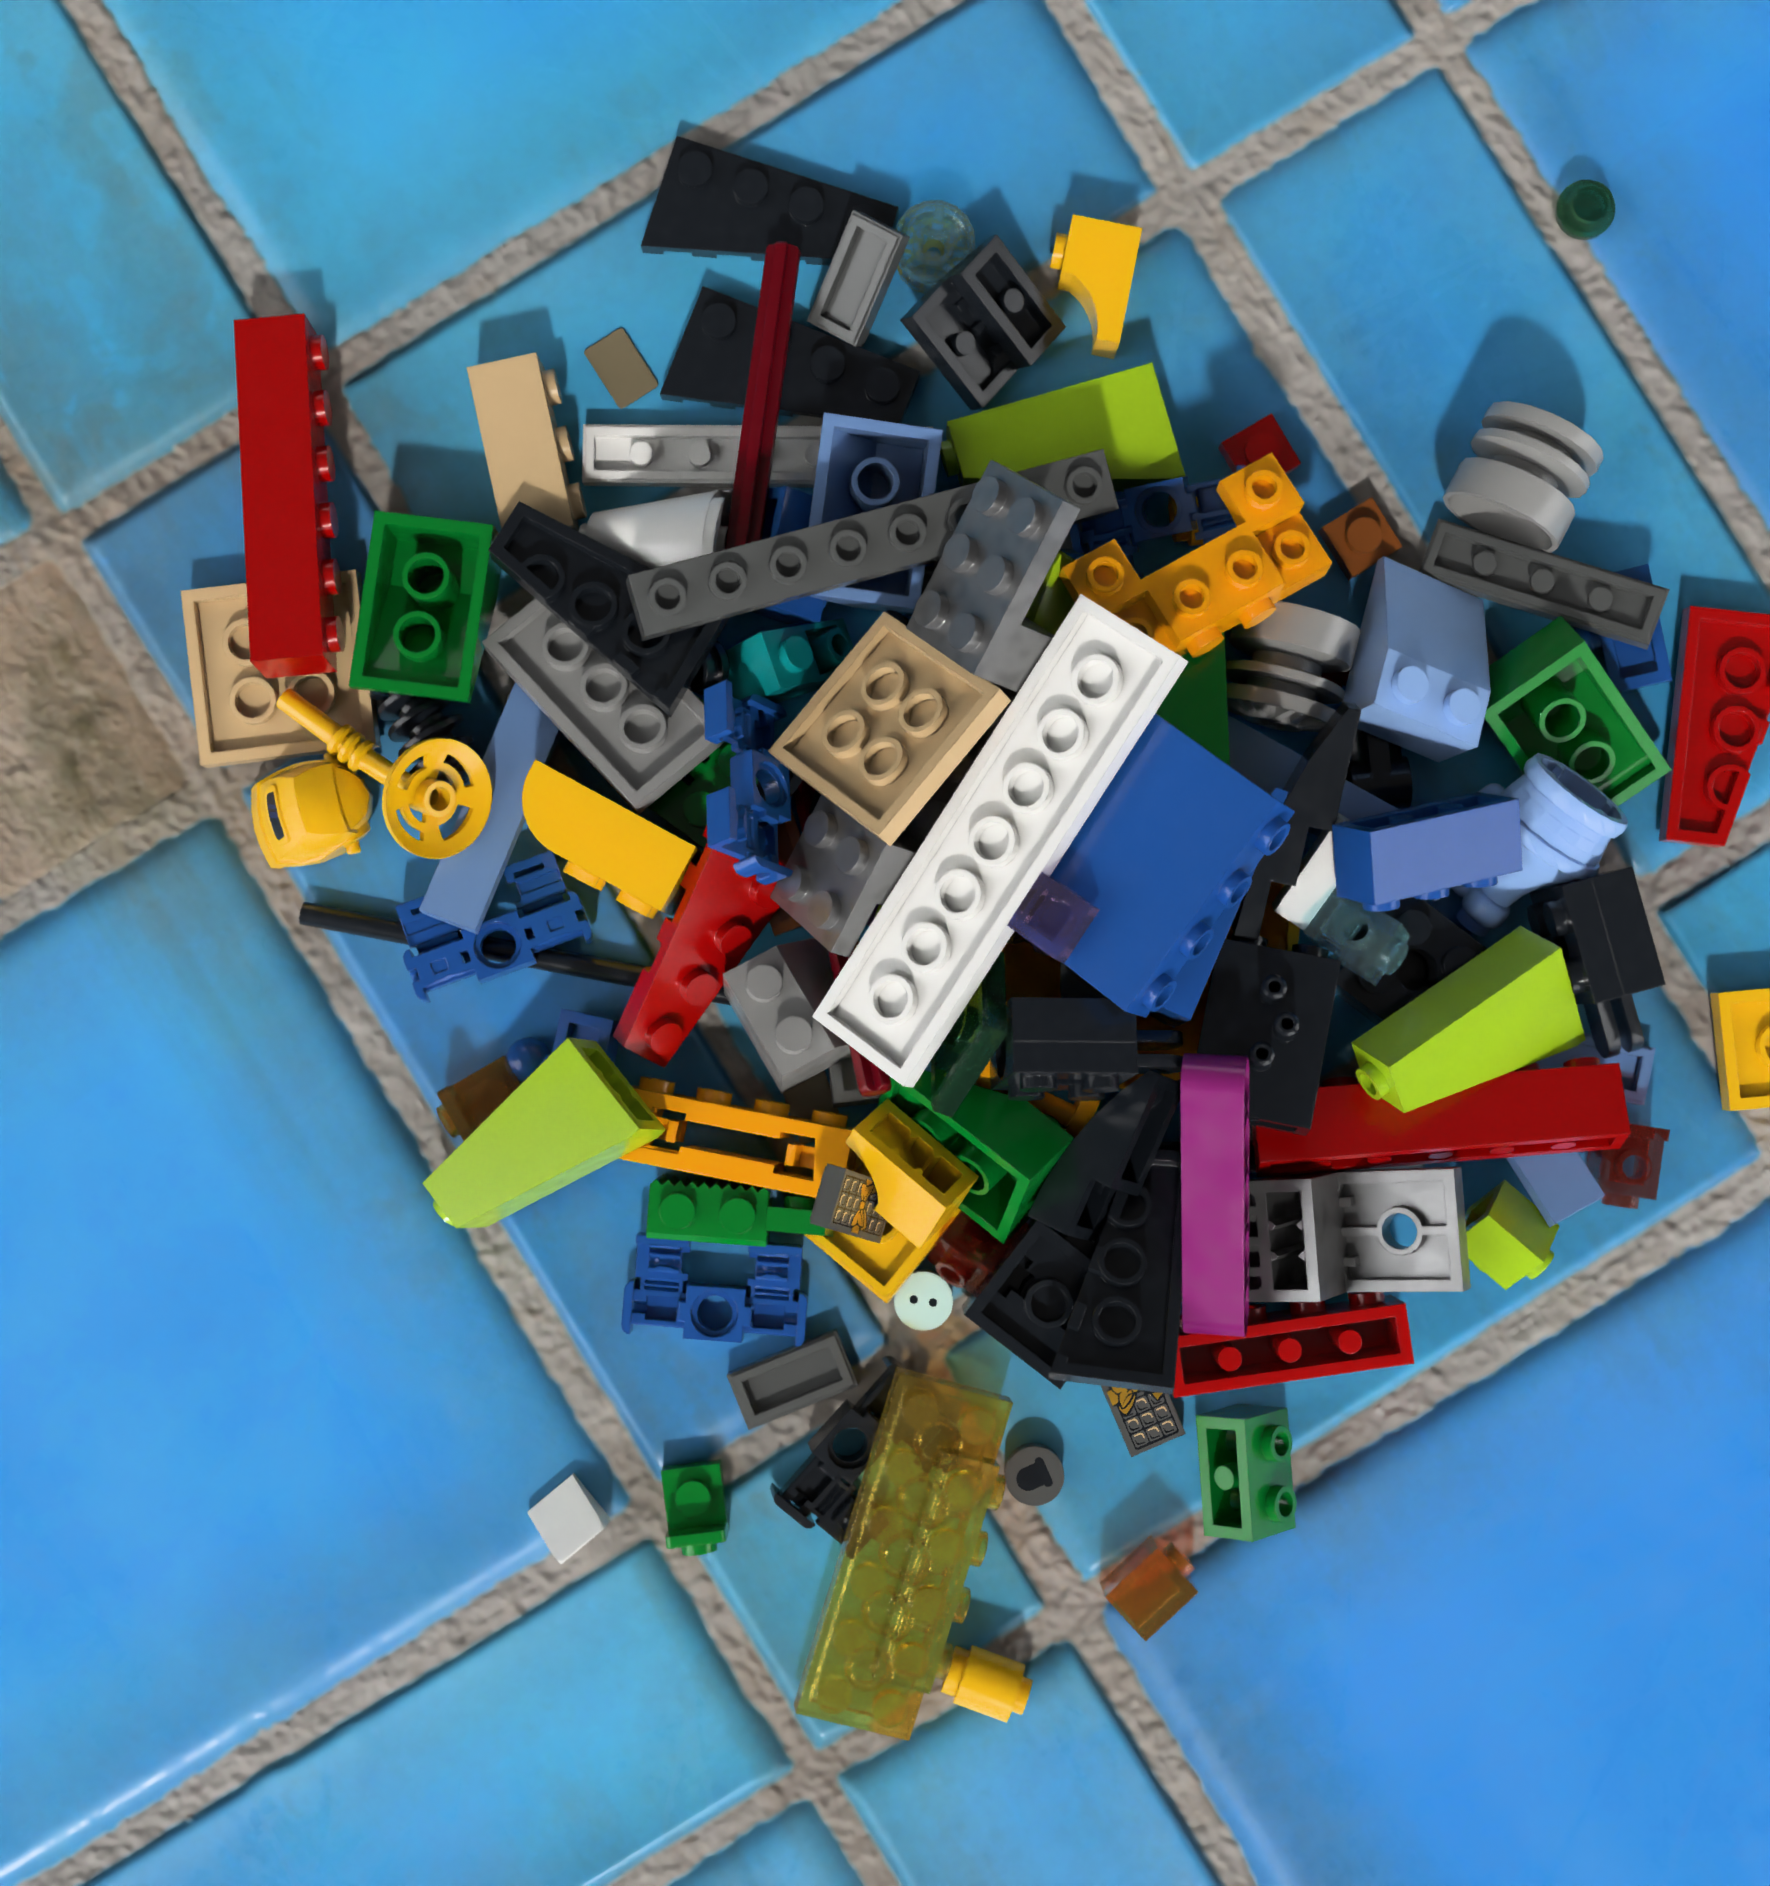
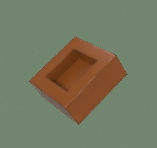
M1373 497L1326 524L1318 531L1348 581L1376 565L1381 557H1389L1403 547Z

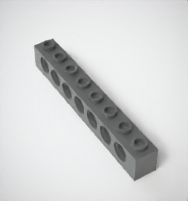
M1104 449L1017 472L1079 507L1080 511L1073 525L1101 518L1119 509ZM977 483L628 575L626 585L642 641L940 561L944 547L952 537Z

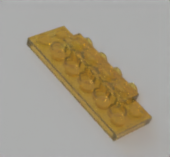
M896 1367L795 1697L794 1708L796 1714L907 1741L910 1740L923 1694H930L935 1678L945 1680L950 1671L953 1645L946 1643L952 1622L962 1624L969 1609L971 1592L970 1588L964 1587L970 1565L975 1567L981 1566L988 1545V1533L981 1530L987 1509L996 1511L1003 1499L1006 1479L1004 1475L998 1474L1000 1466L996 1458L1013 1406V1402L1008 1396Z

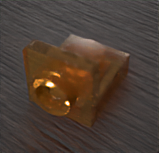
M506 1055L454 1085L446 1086L437 1092L442 1102V1105L436 1108L437 1114L445 1129L453 1138L461 1135L463 1141H465L522 1084L512 1072Z

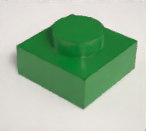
M785 1196L784 1208L767 1206L765 1231L833 1237V1230L810 1224V1216L815 1203L814 1198Z

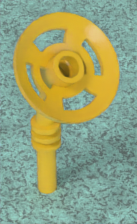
M292 688L284 691L279 697L276 706L327 744V752L330 755H337V760L342 764L348 763L347 767L351 771L361 770L384 785L382 794L384 820L391 836L403 849L423 858L443 859L465 850L480 835L491 810L492 785L484 762L469 746L448 738H430L409 747L393 763L374 751L375 744L371 740L365 741V736L360 732H355L351 725L345 724L341 726ZM447 755L455 758L463 766L469 777L470 785L464 786L459 773L452 766L444 763ZM423 756V768L418 769L412 775L405 771L412 762ZM439 771L448 778L450 784L436 779ZM458 804L469 807L468 813L459 828L443 839L439 825L444 824L452 817ZM410 808L422 813V821L414 817ZM396 810H400L403 819L409 826L420 831V840L412 837L403 828Z

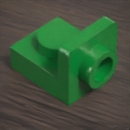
M721 1459L663 1466L661 1477L668 1526L665 1536L667 1549L681 1548L682 1555L685 1556L703 1555L716 1551L717 1543L725 1542L730 1530Z

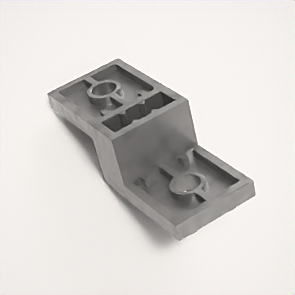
M1461 1167L1343 1170L1249 1179V1302H1322L1346 1292H1464L1471 1289ZM1397 1213L1407 1215L1416 1225L1417 1236L1414 1243L1409 1247L1398 1244L1391 1235L1390 1223Z

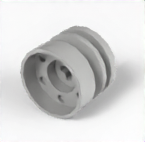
M1511 401L1494 402L1487 409L1481 421L1483 429H1480L1470 442L1473 452L1478 457L1465 458L1459 464L1442 497L1445 506L1458 519L1474 530L1552 553L1558 549L1576 514L1574 505L1568 498H1580L1587 492L1590 486L1589 477L1598 471L1604 459L1602 448L1589 434L1575 424L1551 412L1523 403Z
M1278 601L1274 604L1276 607L1275 612L1259 624L1245 629L1240 623L1231 629L1228 642L1236 649L1252 656V659L1226 661V679L1235 682L1227 683L1228 711L1242 716L1251 723L1271 729L1288 732H1320L1335 712L1334 709L1324 704H1339L1343 701L1345 691L1341 686L1321 677L1322 673L1347 672L1352 668L1361 631L1355 624L1339 616L1299 604Z

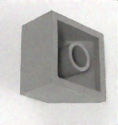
M815 938L774 946L723 973L724 994L781 1094L851 1056L849 1045L812 1017L835 981L828 950Z

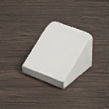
M574 1473L527 1511L544 1542L560 1565L599 1534L611 1519Z

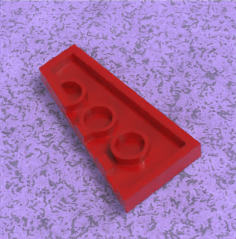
M1688 606L1682 611L1667 764L1671 771L1665 774L1659 841L1715 848L1723 847L1727 842L1751 776L1748 771L1757 746L1763 743L1770 724L1767 721L1770 713V614L1699 606Z
M706 826V828H705V830H704V833H703V836L706 837V838H707V826ZM707 844L698 864L690 862L680 884L686 891L674 918L665 917L656 938L660 942L657 956L652 966L642 969L613 1034V1037L623 1047L663 1068L668 1064L723 987V973L737 967L780 907L770 898L777 881L764 885L756 881V875L746 878L737 874L733 864L739 862V859L707 847ZM779 860V865L785 867L786 863Z

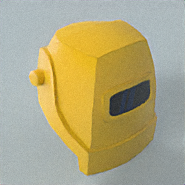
M326 753L323 755L324 759L292 764L262 779L251 788V813L254 831L259 846L271 868L281 869L284 867L320 864L346 852L349 855L361 852L359 841L371 830L369 819L372 815L373 795L365 780L357 774V771H351L347 767L348 763L342 764L338 761L337 755L332 756Z

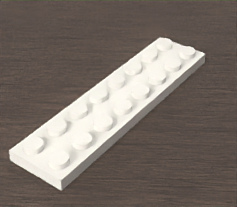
M1080 594L812 1017L899 1084L913 1088L1027 913L1018 909L1031 889L1041 891L1188 664V661Z

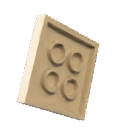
M356 569L340 571L342 580L341 594L333 595L334 616H340L342 620L345 648L343 652H336L337 672L267 679L250 662L246 583L181 591L200 766L211 768L328 753L327 744L276 706L279 697L289 688H292L341 726L345 724L351 725L355 732H360L365 736V741L371 740L375 744V748L381 747L376 700L369 696L370 691L352 689L349 687L363 592L360 572Z
M884 611L768 752L879 839L891 846L1011 700L999 687L988 680L973 675L906 629V625Z

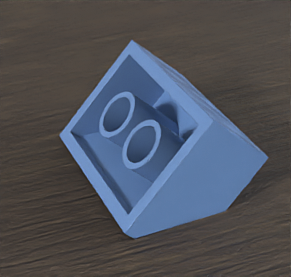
M824 412L809 527L935 494L943 430ZM925 565L811 595L810 597L854 608L881 612L893 610L902 615L912 616L915 605L922 593Z

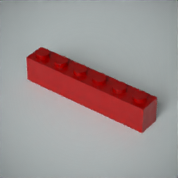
M305 313L234 320L250 662L266 679L337 672L336 652L344 651L345 635L340 616H334L333 595L341 594L342 580L337 559H331L330 538L338 537L339 526L335 505L333 502H328L327 482L335 481L336 474L333 452L329 445L325 446L324 426L332 425L330 397L327 390H322L321 371L329 369L327 342L323 334H316Z
M1597 1057L1571 1059L1564 1062L1563 1067L1539 1069L1538 1063H1532L1406 1113H1403L1382 1098L1375 1100L1370 1097L1362 1086L1358 1084L1356 1078L1336 1077L1323 1081L1321 1083L1322 1087H1318L1312 1125L1306 1136L1251 1125L1257 1177L1620 1149L1631 1134L1620 1063L1601 1064L1600 1059Z

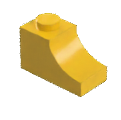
M1073 214L1068 234L1059 232L1056 234L1050 268L1061 270L1057 290L1071 293L1080 302L1088 316L1093 338L1091 355L1114 359L1120 343L1142 228Z
M888 1098L853 1128L845 1142L861 1159L872 1177L878 1196V1204L874 1210L919 1249L952 1218L979 1177Z

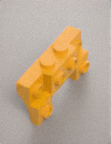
M1271 452L1219 481L1216 491L1237 527L1140 579L1115 539L1063 566L1059 577L1074 602L1082 594L1178 655L1182 656L1189 652L1192 658H1197L1220 644L1224 639L1222 633L1241 623L1245 629H1248L1264 621L1275 612V603L1324 577L1333 562L1300 513L1305 502Z

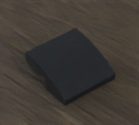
M998 235L990 236L939 280L900 319L970 410L984 408L1018 369L1032 366L1066 328Z

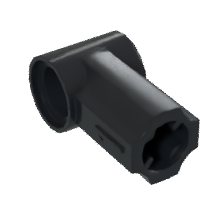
M1357 729L1346 780L1397 809L1410 807L1413 791L1412 775L1407 757L1402 756L1401 747Z

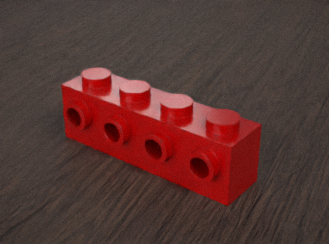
M1348 1292L1349 1301L1325 1304V1300L1322 1302H1289L1290 1309L1266 1312V1305L1252 1304L1249 1305L1246 1337L1184 1333L1181 1314L1175 1386L1172 1395L1174 1398L1415 1364L1406 1303L1392 1295H1384V1292Z

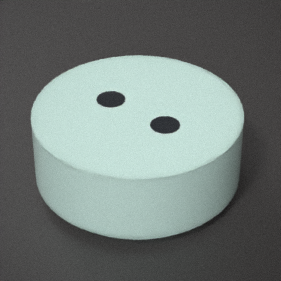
M927 1269L915 1270L894 1296V1307L900 1320L908 1327L920 1331L932 1330L942 1325L949 1317L953 1306L952 1291L948 1282L940 1274Z

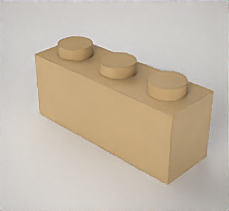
M536 352L466 367L501 529L520 501L579 532L577 519L586 518L587 512L579 482L570 484L565 462L574 461L575 458L567 426L557 427L553 406L562 404V397L554 368L545 370Z

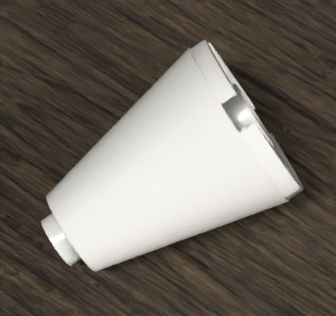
M720 489L594 512L591 514L588 523H583L580 526L579 532L650 569L725 550L733 490Z

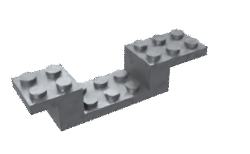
M990 460L981 480L976 484L972 497L952 537L946 543L943 555L927 587L915 605L914 612L906 629L973 675L988 680L999 687L1011 702L891 846L887 845L821 794L785 866L793 870V873L790 877L777 881L770 898L827 950L834 954L850 957L876 904H884L1054 637L1053 634L1025 616L1068 535L1080 508L993 460Z

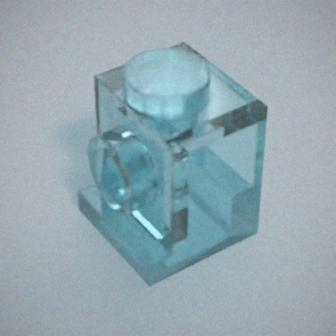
M1336 887L1304 931L1305 935L1315 946L1328 950L1329 957L1340 960L1343 966L1374 986L1378 984L1384 974L1391 975L1399 968L1408 952V944L1406 943L1411 938L1402 923L1386 913L1363 910L1361 902L1337 897ZM1362 925H1367L1368 932L1366 936L1361 940L1352 941Z

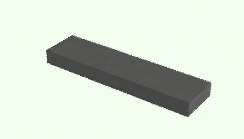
M1439 518L1419 570L1423 574L1471 595L1550 620H1555L1562 616L1572 627L1646 650L1649 647L1670 590Z

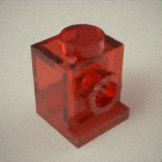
M1630 1124L1631 1134L1620 1149L1588 1151L1587 1167L1606 1195L1602 1198V1204L1638 1209L1640 1198L1657 1199L1664 1141L1668 1142L1670 1130ZM1634 1155L1633 1175L1627 1177L1623 1172V1162L1627 1157Z

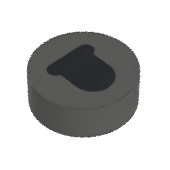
M1026 1443L1017 1447L1007 1458L1004 1467V1477L1009 1492L1016 1500L1026 1505L1040 1506L1052 1501L1061 1491L1064 1483V1469L1058 1455L1051 1448L1041 1443Z

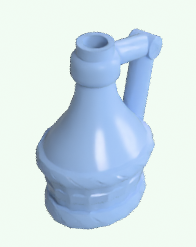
M1537 753L1528 759L1523 769L1525 774L1506 789L1500 784L1490 783L1478 791L1519 799L1523 868L1522 871L1497 876L1498 883L1494 886L1467 888L1460 885L1451 887L1458 896L1463 897L1462 908L1456 914L1457 919L1465 928L1478 936L1484 937L1490 929L1500 927L1510 914V906L1524 895L1544 886L1596 876L1600 868L1599 862L1611 838L1614 839L1622 834L1628 825L1625 814L1601 790L1571 768L1547 755Z

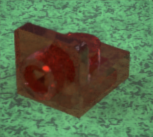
M961 1211L929 1253L927 1259L935 1265L937 1273L947 1283L958 1288L963 1287L972 1293L990 1274L1027 1223L1005 1244H1002Z

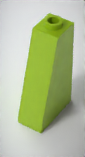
M1153 363L947 421V440L941 442L940 449L947 477L957 475L961 487L979 482L990 460L1018 472L1104 449L1115 492H1124V489L1185 476Z
M1519 926L1358 1037L1351 1044L1359 1068L1356 1070V1076L1365 1092L1373 1099L1379 1100L1382 1098L1403 1113H1406L1576 1047L1585 1041L1586 1038L1561 947Z
M567 1038L422 1184L434 1198L433 1207L446 1223L455 1228L488 1227L657 1139L666 1129L596 1041Z

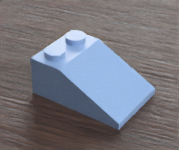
M1385 556L1381 557L1377 561L1360 628L1361 633L1343 699L1344 702L1356 704L1361 710L1357 729L1436 762L1444 761L1477 748L1491 693L1483 600Z

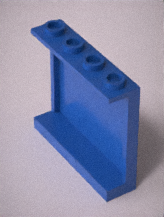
M1155 713L1017 927L1122 1010L1147 1017L1150 1011H1158L1171 998L1177 986L1174 978L1187 960L1196 959L1208 947L1214 936V929L1211 927L1226 907H1234L1245 896L1252 883V877L1249 875L1264 854L1266 856L1273 854L1283 844L1290 831L1288 821L1295 811Z

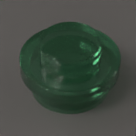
M1579 180L1570 184L1560 194L1555 205V217L1559 227L1565 234L1578 240H1590L1600 236L1611 225L1615 216V201L1612 193L1604 184L1593 180Z

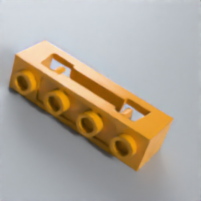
M645 1076L640 1077L639 1086H632L666 1129L657 1139L671 1143L684 1142L687 1121L777 1139L789 1138L790 1134L815 1138V1147L797 1142L794 1144L788 1143L785 1162H779L697 1145L680 1146V1149L676 1150L653 1145V1140L618 1159L814 1198L817 1196L827 1163L851 1171L855 1169L857 1154L845 1143L853 1130L852 1127L846 1126L847 1115L813 1109L810 1120L788 1115L790 1104L755 1098L754 1107L748 1108L731 1104L733 1093L698 1087L696 1097L674 1093L676 1082ZM664 1109L686 1113L685 1120L662 1117ZM784 1165L813 1169L814 1175L808 1176L784 1171Z

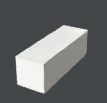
M1338 813L1336 823L1350 821ZM1322 830L1301 861L1296 886L1285 884L1272 902L1274 912L1305 932L1336 889L1332 831Z

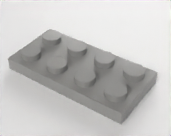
M536 598L482 641L489 655L638 815L725 742L714 744L705 740L704 704L689 689H687L671 717L668 716Z

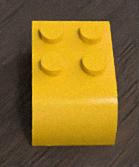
M536 759L526 776L522 791V808L526 823L535 838L543 846L568 860L562 870L563 872L600 891L603 890L606 882L621 889L615 899L616 901L651 919H654L658 910L670 916L673 915L685 893V889L680 885L690 862H699L702 851Z

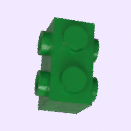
M1236 1404L1196 1415L1204 1536L1254 1542L1296 1528L1295 1511L1297 1501L1293 1491L1291 1467L1292 1436L1289 1431L1287 1408Z

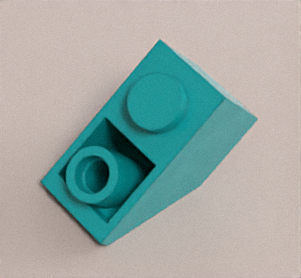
M844 619L762 631L726 650L725 652L730 662L728 681L732 682L733 697L741 700L752 694H757L777 704L820 689L854 648Z

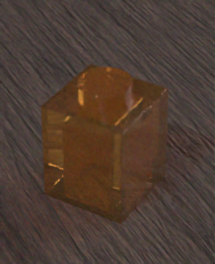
M1152 1535L1100 1582L1105 1598L1145 1641L1198 1593L1195 1584L1189 1576L1196 1569L1194 1565L1172 1541L1163 1548Z

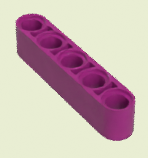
M1184 1053L1180 1081L1183 1332L1246 1337L1249 1318L1248 1055Z

